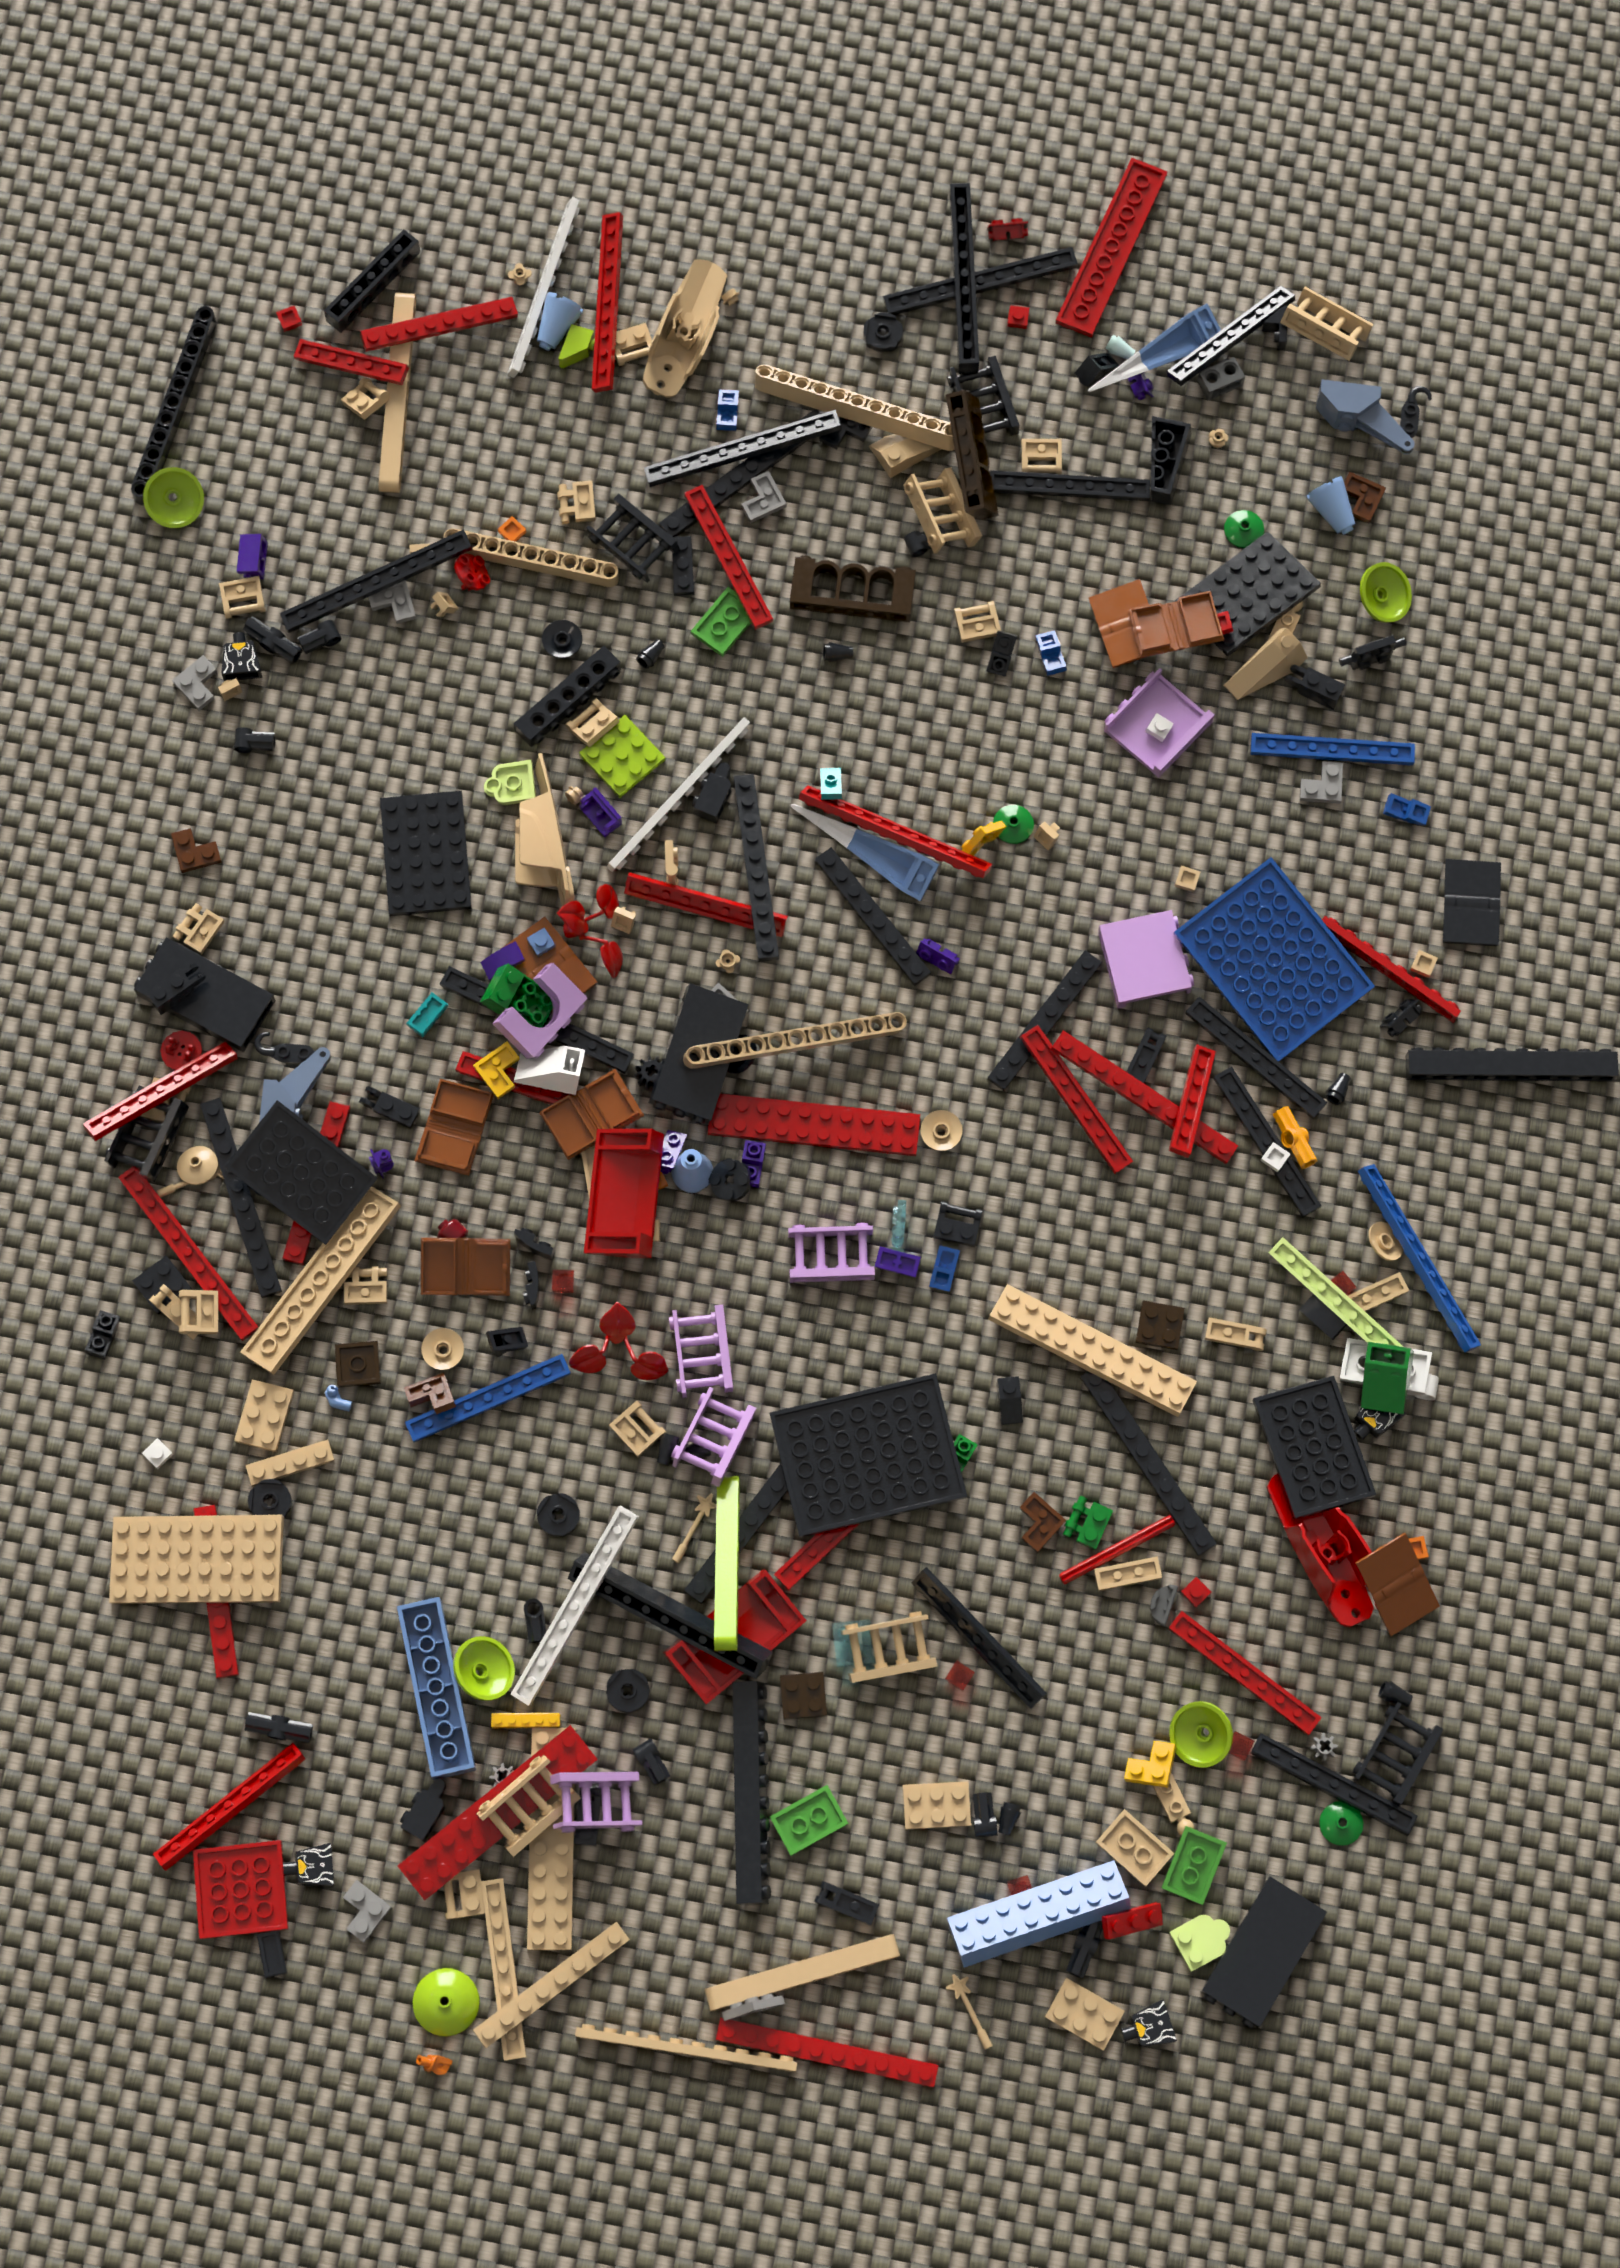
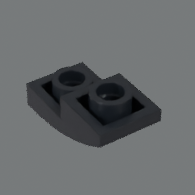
M997 630L986 669L987 672L1006 677L1017 635Z
M515 1229L514 1235L520 1244L538 1256L553 1260L555 1252L551 1244L542 1241L536 1243V1235L529 1229Z
M535 1261L527 1263L526 1277L528 1283H533L525 1285L526 1292H523L526 1305L530 1304L532 1310L537 1307L540 1290L539 1275Z
M1314 1294L1299 1309L1332 1340L1347 1326L1340 1317Z
M100 1310L92 1327L93 1332L86 1345L85 1354L106 1359L120 1322V1316Z

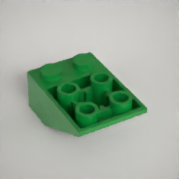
M510 964L498 967L480 1000V1003L499 1015L505 1009L513 1007L529 1024L538 1028L543 1027L553 1008L550 997L534 980Z
M1368 1342L1361 1408L1404 1415L1414 1351L1411 1348Z

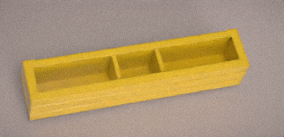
M491 1713L492 1729L560 1728L561 1715L560 1713Z

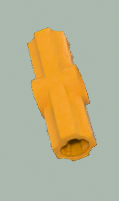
M1288 1106L1275 1111L1273 1116L1282 1132L1281 1142L1283 1146L1291 1148L1301 1169H1307L1314 1165L1317 1159L1308 1144V1131L1303 1127H1299Z

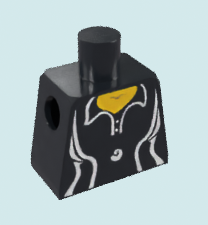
M234 633L233 643L224 644L221 669L224 682L235 678L237 680L263 678L253 641H246L245 633Z
M1360 1408L1354 1418L1360 1425L1354 1430V1433L1361 1440H1364L1369 1433L1378 1438L1397 1424L1406 1413L1404 1412V1415Z
M331 1843L296 1851L295 1862L282 1863L283 1876L296 1875V1883L301 1886L333 1888L334 1876Z
M1164 1999L1131 2015L1132 2025L1121 2029L1124 2041L1137 2038L1139 2047L1169 2044L1177 2041Z

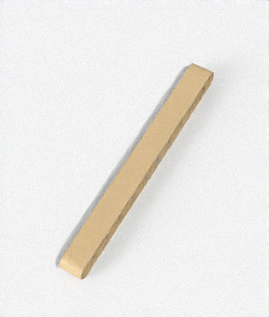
M395 293L392 323L414 319L416 313V294ZM413 341L390 346L389 360L407 364L409 370L403 386L387 382V392L390 394V398L385 403L379 492L400 493Z
M760 365L756 368L755 388L761 392L824 412L836 410L837 416L943 450H955L951 423L769 365Z
M894 1012L690 1047L683 1056V1062L688 1068L695 1069L896 1035L906 1026L907 1020L902 1013ZM892 1019H895L899 1022V1028H896L892 1025ZM871 1023H877L880 1031L873 1030ZM851 1026L858 1027L860 1034H854ZM832 1029H835L839 1032V1038H835L832 1036ZM811 1033H817L820 1041H814L811 1038ZM791 1036L798 1037L800 1044H793ZM772 1039L779 1042V1048H774L771 1045ZM750 1043H756L759 1046V1051H753ZM731 1046H735L739 1049L738 1055H734L731 1053ZM710 1050H716L719 1053V1058H713L710 1055ZM695 1053L698 1056L699 1061H692L689 1057V1054Z

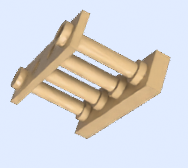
M1307 287L1303 288L1297 304L1299 306L1295 307L1289 304L1280 322L1348 361L1353 357L1359 344L1357 338L1366 341L1374 325ZM1307 309L1311 311L1312 313L1316 314V316L1313 317L1312 315L1306 313L1305 310ZM1325 319L1334 325L1330 326L1324 323L1322 320ZM1340 329H1343V330L1349 332V333H1350V336H1348V335L1342 333V332L1339 331V330H1340Z
M952 467L945 468L937 480L918 483L915 474L909 476L903 485L904 490L912 503L927 537L928 544L931 546L934 554L939 552L945 542L964 539L967 547L975 546L982 537L975 518L965 512L962 490ZM938 487L942 489L945 497L926 500L922 490ZM946 504L950 507L952 514L934 517L930 510V507ZM956 522L960 529L957 532L941 534L938 525Z
M922 1611L909 1613L908 1618L861 1627H858V1623L845 1625V1630H840L841 1635L849 1634L855 1666L853 1673H848L849 1681L854 1683L937 1667L936 1658H930V1654H927L921 1620L928 1619V1615H922ZM913 1622L919 1656H917L916 1661L909 1662L905 1656L900 1624ZM889 1626L892 1628L897 1655L896 1664L890 1666L884 1661L879 1628ZM870 1630L876 1664H874V1669L866 1670V1666H863L857 1633Z
M544 1755L536 1757L524 1773L494 1799L484 1802L479 1807L480 1811L476 1813L482 1820L489 1817L507 1839V1844L504 1847L513 1857L563 1814L562 1791L559 1788V1784L551 1785L550 1776L552 1774L545 1767L550 1761ZM538 1772L558 1795V1800L552 1805L547 1804L529 1782ZM521 1787L541 1809V1814L535 1820L531 1819L512 1797ZM570 1788L572 1806L581 1798ZM504 1802L524 1824V1829L519 1834H514L495 1812Z

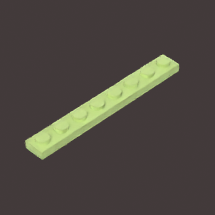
M1283 1237L1268 1252L1367 1343L1374 1342L1403 1347Z

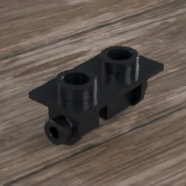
M1406 999L1401 1002L1399 1009L1395 1013L1388 1014L1384 1018L1385 1022L1380 1027L1388 1028L1387 1033L1391 1037L1398 1036L1407 1027L1403 1021L1404 1019L1411 1024L1421 1015L1423 1009L1420 1005L1416 1004L1419 1000Z

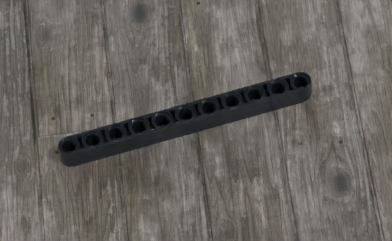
M201 306L196 311L133 480L131 492L135 502L139 505H144L143 494L138 495V492L144 491L145 485L151 477L144 476L147 473H152L153 475L164 467L217 322L213 309L209 306ZM199 334H204L202 337H196ZM193 351H197L196 354H193V355L190 354V353L193 352ZM185 369H191L188 372H183ZM178 403L177 406L171 407L172 404ZM166 421H171L169 424H164ZM160 438H165L164 441L157 442ZM153 456H158L157 459H151Z

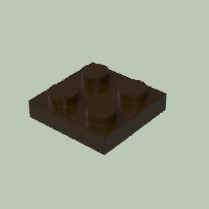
M1143 1300L1135 1343L1178 1350L1185 1308Z
M378 1341L335 1344L338 1388L381 1384Z
M823 1672L780 1675L784 1720L827 1716Z

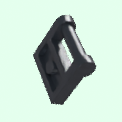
M941 1201L933 1238L975 1247L983 1210L967 1209ZM945 1213L974 1218V1223L945 1218Z

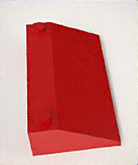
M597 1129L584 1245L585 1254L625 1258H651L664 1140L663 1133L654 1129Z
M761 1570L738 1589V1634L769 1650L774 1649L807 1621L766 1570ZM715 1609L706 1617L714 1620ZM680 1638L663 1652L676 1671L706 1705L744 1674V1672Z

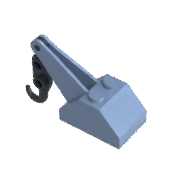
M1322 379L1317 395L1316 409L1333 429L1347 432L1359 428L1407 455L1413 451L1415 443L1412 438L1416 436L1418 431L1420 409L1416 401V395L1419 392H1423L1428 396V400H1431L1432 394L1426 387H1414L1409 392L1408 399L1402 407L1399 425L1379 403L1381 397L1380 386Z
M263 1032L255 1039V1048L258 1053L282 1063L300 1065L280 1082L264 1079L259 1122L276 1100L303 1119L300 1108L330 1062V1051L325 1047L314 1051L308 1045L284 1043L271 1048H264L261 1045V1040L269 1036L270 1033Z

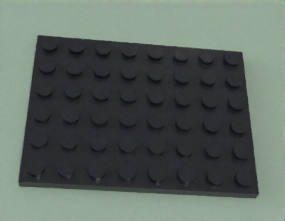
M936 1373L769 1413L799 1538L967 1498Z

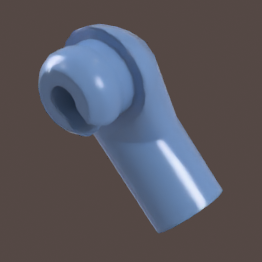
M329 1385L325 1391L329 1405L333 1408L350 1412L352 1401L341 1399L338 1387Z

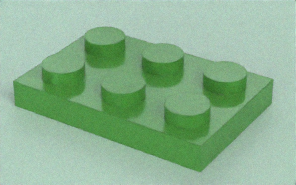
M727 587L691 630V635L722 657L751 624L734 590Z
M828 1785L770 1816L790 1856L849 1824Z
M1185 1826L1161 1888L1203 1905L1227 1842Z

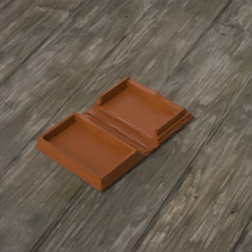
M1138 579L1089 597L1112 667L1116 668L1141 659L1128 615V610L1149 605L1141 580Z
M1211 591L1179 597L1177 602L1163 605L1162 603H1156L1128 610L1140 658L1224 641Z
M546 917L540 919L505 945L517 942L525 961L514 966V968L532 980L547 964L554 963L583 994L598 983ZM545 927L555 943V947L537 957L528 943L527 937Z
M616 1069L577 1091L576 1095H568L540 1111L541 1117L568 1160L595 1145L597 1129H623L644 1116Z
M440 1079L414 1161L469 1176L494 1094Z
M421 1237V1295L510 1296L511 1239Z
M1406 1533L1401 1534L1356 1562L1390 1636H1393L1440 1607Z

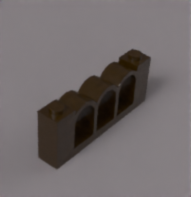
M966 390L946 394L965 512L979 520L999 516L996 496H994V484L989 471V455L984 443L985 432L981 420L982 414L979 399Z
M795 556L790 609L910 622L916 570H912L910 567L896 568L894 572L888 567L881 566L868 572L864 566L857 563L847 564L840 570L836 563L829 560H821L815 563L816 559L810 556ZM829 572L836 577L835 598L812 596L813 582L818 574ZM856 575L864 580L863 602L840 599L841 585L846 577ZM884 578L892 583L891 605L868 602L869 588L874 580Z

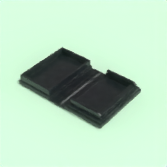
M1445 859L1443 943L1499 946L1501 862Z

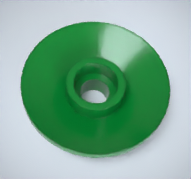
M1240 510L1232 513L1227 518L1224 525V533L1231 544L1236 547L1246 548L1264 535V524L1257 514L1247 510ZM1246 524L1248 528H1243L1241 525Z
M1007 805L1001 808L994 816L993 823L1002 821L1007 826L998 836L1005 843H1022L1033 832V817L1022 806ZM1010 820H1017V824H1011Z
M1338 1801L1329 1804L1322 1811L1319 1826L1326 1840L1335 1845L1345 1846L1352 1844L1360 1837L1363 1831V1818L1360 1811ZM1339 1819H1344L1346 1826H1340L1338 1823Z

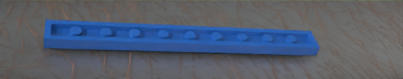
M1375 1164L1362 1167L1358 1170L1361 1181L1370 1191L1373 1201L1378 1205L1383 1218L1393 1230L1394 1237L1398 1239L1403 1247L1404 1254L1413 1264L1416 1274L1420 1276L1426 1291L1433 1298L1436 1308L1446 1320L1447 1327L1453 1332L1459 1347L1463 1349L1464 1353L1481 1346L1479 1340Z

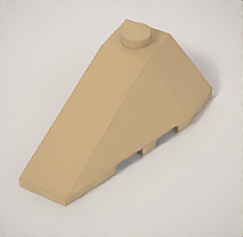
M896 434L885 436L869 445L890 478L941 450L940 448Z
M1287 627L1280 628L1223 686L1236 700H1239L1293 673L1290 670L1291 666H1300L1308 657L1301 642Z

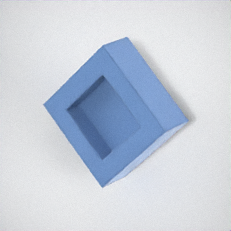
M545 927L527 937V941L537 957L555 947V943Z

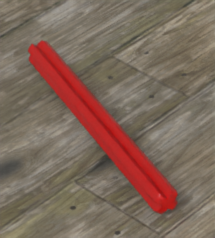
M1168 1515L1060 1573V1580L1063 1584H1068L1174 1527L1175 1522L1173 1518Z

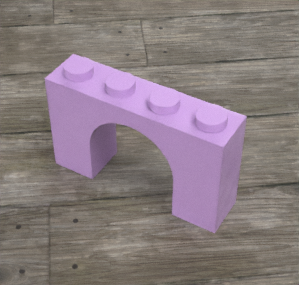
M554 963L547 964L533 979L550 997L553 1003V1016L545 1027L538 1028L532 1026L513 1007L505 1009L492 1023L527 1059L539 1057L545 1049L543 1047L547 1042L551 1043L558 1036L557 1031L561 1027L565 1028L571 1022L570 1017L574 1013H579L585 1006L583 1003L587 1000V997Z

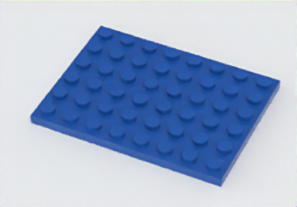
M1272 857L1173 933L1268 1053L1278 1062L1375 987Z

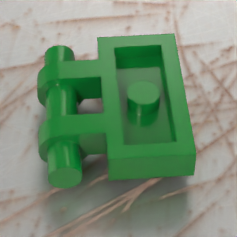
M1079 1496L1077 1503L1073 1504V1512L1070 1519L1065 1522L1063 1536L1071 1538L1074 1531L1079 1534L1076 1542L1096 1551L1113 1510L1096 1502H1093L1091 1509L1085 1507L1087 1498ZM1081 1514L1087 1516L1083 1527L1077 1524Z

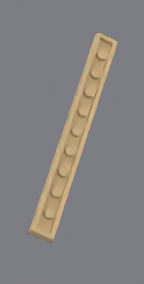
M582 2024V2028L576 2027L575 2032L576 2038L796 2072L797 2062H793V2057L780 2055V2059L771 2058V2054L758 2052V2056L749 2055V2050L736 2048V2052L727 2051V2047L714 2045V2049L705 2048V2043L692 2041V2045L683 2044V2040L670 2038V2042L661 2041V2036L648 2034V2038L639 2037V2033L626 2031V2035L617 2034V2029L604 2027V2031L595 2030V2026Z

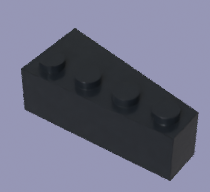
M1152 416L1151 497L1153 502L1172 504L1192 435L1190 423Z

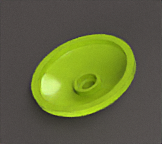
M168 467L157 471L149 478L144 488L143 502L147 513L156 523L168 528H181L191 524L201 513L204 505V492L200 482L192 473L182 468ZM171 493H174L176 495V499L174 501L169 500V495Z
M1387 562L1374 564L1365 571L1360 582L1361 601L1366 611L1375 620L1383 623H1392L1402 619L1407 614L1412 601V591L1408 578L1400 568Z
M485 1636L473 1637L464 1642L455 1654L453 1662L454 1675L459 1686L469 1696L482 1701H492L503 1696L512 1686L515 1676L514 1662L508 1650L497 1640Z
M1202 1701L1192 1702L1181 1707L1172 1718L1169 1729L1170 1741L1176 1745V1754L1187 1764L1201 1768L1211 1767L1221 1762L1228 1755L1233 1743V1730L1228 1717L1217 1706ZM1204 1728L1209 1731L1208 1736L1204 1734Z
M451 1968L438 1969L427 1974L417 1985L413 1996V2011L416 2019L425 2030L438 2036H454L465 2031L475 2020L480 2005L479 1993L474 1982L463 1972ZM443 1997H447L449 1999V2003L447 2005L441 2004V1999Z

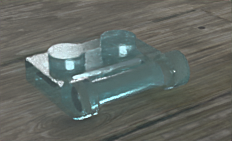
M898 1200V1206H893L892 1224L896 1225L892 1229L891 1243L894 1247H901L904 1243L907 1200Z
M871 1620L832 1623L837 1668L854 1666L849 1634L841 1635L840 1630H845V1625L858 1623V1627L871 1625ZM870 1630L861 1632L864 1657H862L863 1665L875 1664V1656L872 1655Z

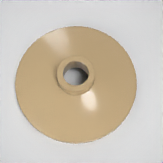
M937 1110L931 1112L924 1118L921 1124V1137L924 1143L931 1149L947 1151L954 1148L961 1140L962 1124L958 1117L949 1111ZM939 1130H944L945 1134L943 1136H940L937 1132Z
M195 1146L187 1149L182 1153L177 1162L179 1177L190 1185H201L210 1181L218 1170L217 1156L210 1148L204 1146Z
M1376 1222L1370 1227L1369 1241L1374 1251L1381 1258L1388 1261H1395L1400 1258L1403 1253V1247L1398 1239L1394 1237L1390 1225L1386 1222Z
M435 1329L423 1340L422 1356L430 1367L437 1370H448L455 1367L461 1361L464 1354V1343L461 1337L451 1329ZM447 1348V1353L441 1354L440 1349Z

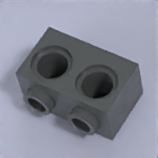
M1233 357L1229 360L1223 359L1215 366H1207L1199 372L1197 382L1209 401L1243 386L1245 375L1237 360ZM1225 372H1231L1233 375H1227ZM1212 379L1215 383H1210L1207 380Z

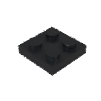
M167 1255L132 1280L158 1315L161 1311L149 1299L153 1295L156 1296L158 1294L159 1288L163 1284L178 1298L180 1290H192ZM166 1296L162 1303L167 1306L171 1300Z

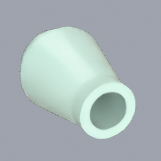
M1114 335L1105 348L1109 351L1108 353L1127 360L1136 351L1121 337Z

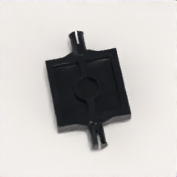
M1392 635L1355 647L1352 654L1339 658L1340 666L1350 664L1352 670H1364L1370 667L1371 664L1377 662L1379 664L1385 663L1391 658L1393 650L1406 646V640L1404 637L1395 640Z

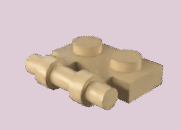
M592 481L572 482L573 490H567L566 484H560L557 497L560 501L559 516L561 517L562 524L570 523L569 516L575 515L576 522L596 521ZM569 499H574V506L568 507Z
M195 903L193 908L186 912L187 916L183 922L177 925L175 928L176 932L172 937L180 941L183 935L187 936L183 942L184 945L202 955L225 921L208 909L205 910L203 915H200L199 912L202 907ZM193 921H197L192 930L188 929Z
M372 1266L369 1269H360V1267H355L348 1276V1278L352 1277V1282H344V1304H387V1281H379V1277L387 1276V1268ZM360 1277H372V1281L360 1282Z

